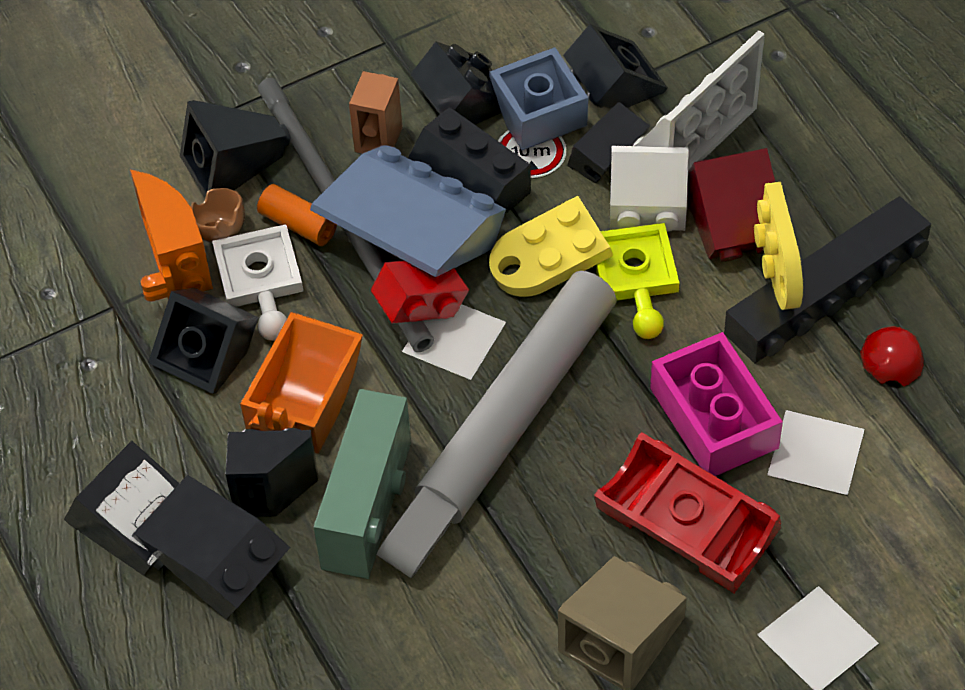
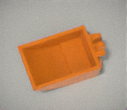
M130 170L143 223L159 269L158 273L144 276L141 279L144 298L152 302L167 297L169 299L171 291L194 287L201 291L213 289L203 240L191 206L182 194L166 181L147 173Z
M290 312L240 403L245 428L258 431H282L287 428L311 430L314 452L319 454L347 396L356 368L363 334Z

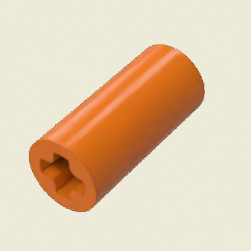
M276 184L269 185L262 192L257 204L259 214L279 225L286 224L287 229L319 246H324L328 243L337 227V224L311 211L312 203Z

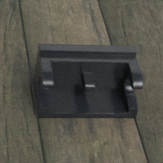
M618 102L573 145L567 166L572 170L575 169L593 183H597L601 179L599 174L603 176L611 167L612 146H632L642 135L644 136L648 132L650 125Z

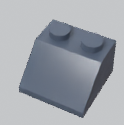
M556 47L490 71V79L505 124L521 150L587 126L588 96Z

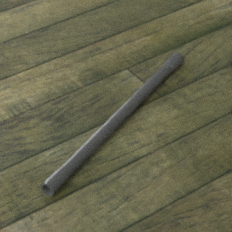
M275 78L263 80L258 85V92L280 125L284 124L287 127L290 142L319 190L323 193L335 181L334 177L290 107V102ZM343 228L373 280L376 281L385 264L376 246ZM423 320L398 323L415 352H423L433 345L434 338Z

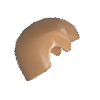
M228 188L211 189L207 191L205 201L202 204L197 205L196 202L191 204L197 226L204 241L212 242L213 240L235 236L244 224V202L237 191Z

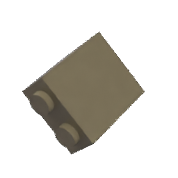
M613 556L559 608L558 652L620 689L634 690L684 620L687 597L682 595L681 591L674 585L667 582L661 583L647 575L636 563L624 562Z

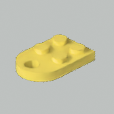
M781 182L766 183L763 200H758L757 202L760 224H755L754 226L757 247H763L765 253L762 256L763 274L765 279L771 278L776 300L782 310L799 308L803 298V277L797 241Z
M576 196L503 235L496 242L490 253L489 266L497 285L503 291L514 296L528 297L541 294L568 280L573 273L585 271L612 257L613 253L579 196ZM513 264L520 265V268L515 273L510 275L502 274L507 266Z

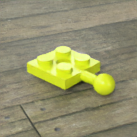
M665 223L601 231L611 248L613 256L595 265L597 276L610 285L617 300L635 298L638 312L633 319V328L636 334L644 339L657 337L663 330L664 320L662 315L653 309L650 296L679 292V279ZM630 258H638L644 263L638 267H631L625 264V261Z

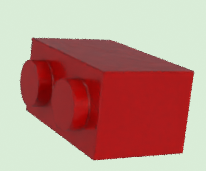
M406 261L385 262L371 288V292L391 323L454 317L469 291L455 268L434 277Z

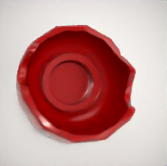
M884 327L871 333L865 339L860 351L863 368L881 384L895 380L902 386L909 385L921 375L924 366V357L918 339L915 335L901 327Z

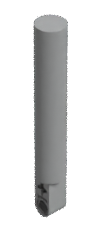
M577 271L572 274L417 485L414 491L416 498L386 537L376 554L408 577L413 578L450 525L461 522L616 305V295L607 282L587 271Z

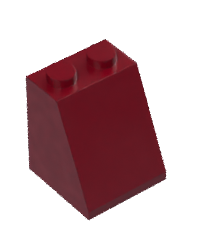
M767 148L694 162L689 169L687 201L708 259L720 257L721 262L732 261L743 256L742 252L757 250V254H765L763 247H757L754 226L755 224H760L757 202L758 200H763L765 184L775 182Z

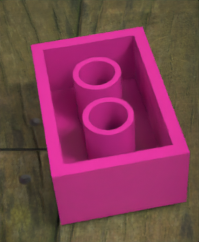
M723 332L652 361L650 389L702 469L717 476L779 449L783 421Z

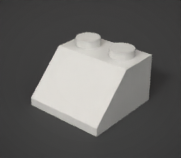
M612 146L610 229L665 223L667 232L685 231L688 147Z

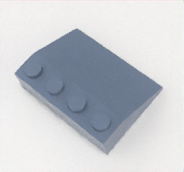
M382 145L363 153L312 203L310 208L314 213L434 277L492 250L506 211L505 208L495 204L490 196L474 193L462 187L463 184L459 180L443 177L431 171L432 168L428 164L412 161L402 156L398 149L387 145Z

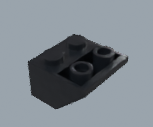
M436 41L411 73L440 114L450 107L476 125L502 113L490 79L492 62L478 51L473 54L456 44L449 46Z
M287 428L282 431L246 429L241 432H228L225 475L232 503L255 517H276L318 481V469L311 430Z

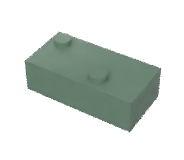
M359 389L313 527L321 570L366 579L370 577L395 494L401 495L405 485L406 472L403 471L411 445L407 397Z

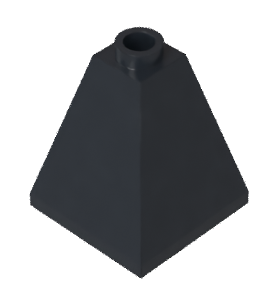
M193 100L187 102L180 157L206 198L207 191L211 189L228 188L236 190L282 158L284 147L290 143L287 127L284 124L280 125L275 116Z

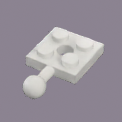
M286 224L213 240V248L227 303L238 307L259 302L262 315L258 320V331L263 338L275 341L287 318L282 312L277 311L274 298L303 292L302 280ZM254 262H264L267 264L261 270H251L248 268Z

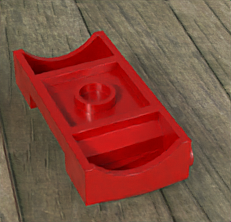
M642 432L636 438L630 454L616 475L594 494L597 509L629 529L635 526L698 565L700 573L734 594L781 529L780 515L769 505L755 501L677 454L666 443L654 440Z

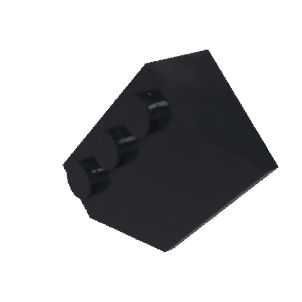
M450 107L423 128L408 156V159L428 164L432 168L431 171L443 177L459 180L463 184L462 187L474 193L490 196L495 204L506 209L505 214L531 193V164Z

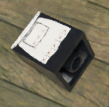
M131 440L74 499L64 520L144 576L152 566L159 571L164 564L131 535L177 487L179 482Z

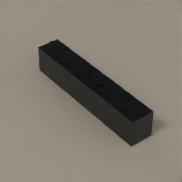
M898 196L801 261L803 298L799 308L782 310L776 300L771 281L726 311L724 335L754 364L766 356H774L782 349L786 342L795 336L801 337L813 327L814 323L823 317L833 316L845 302L854 296L860 297L865 294L871 285L882 277L888 278L893 275L899 266L911 257L916 259L921 256L929 245L928 238L931 223L902 197Z

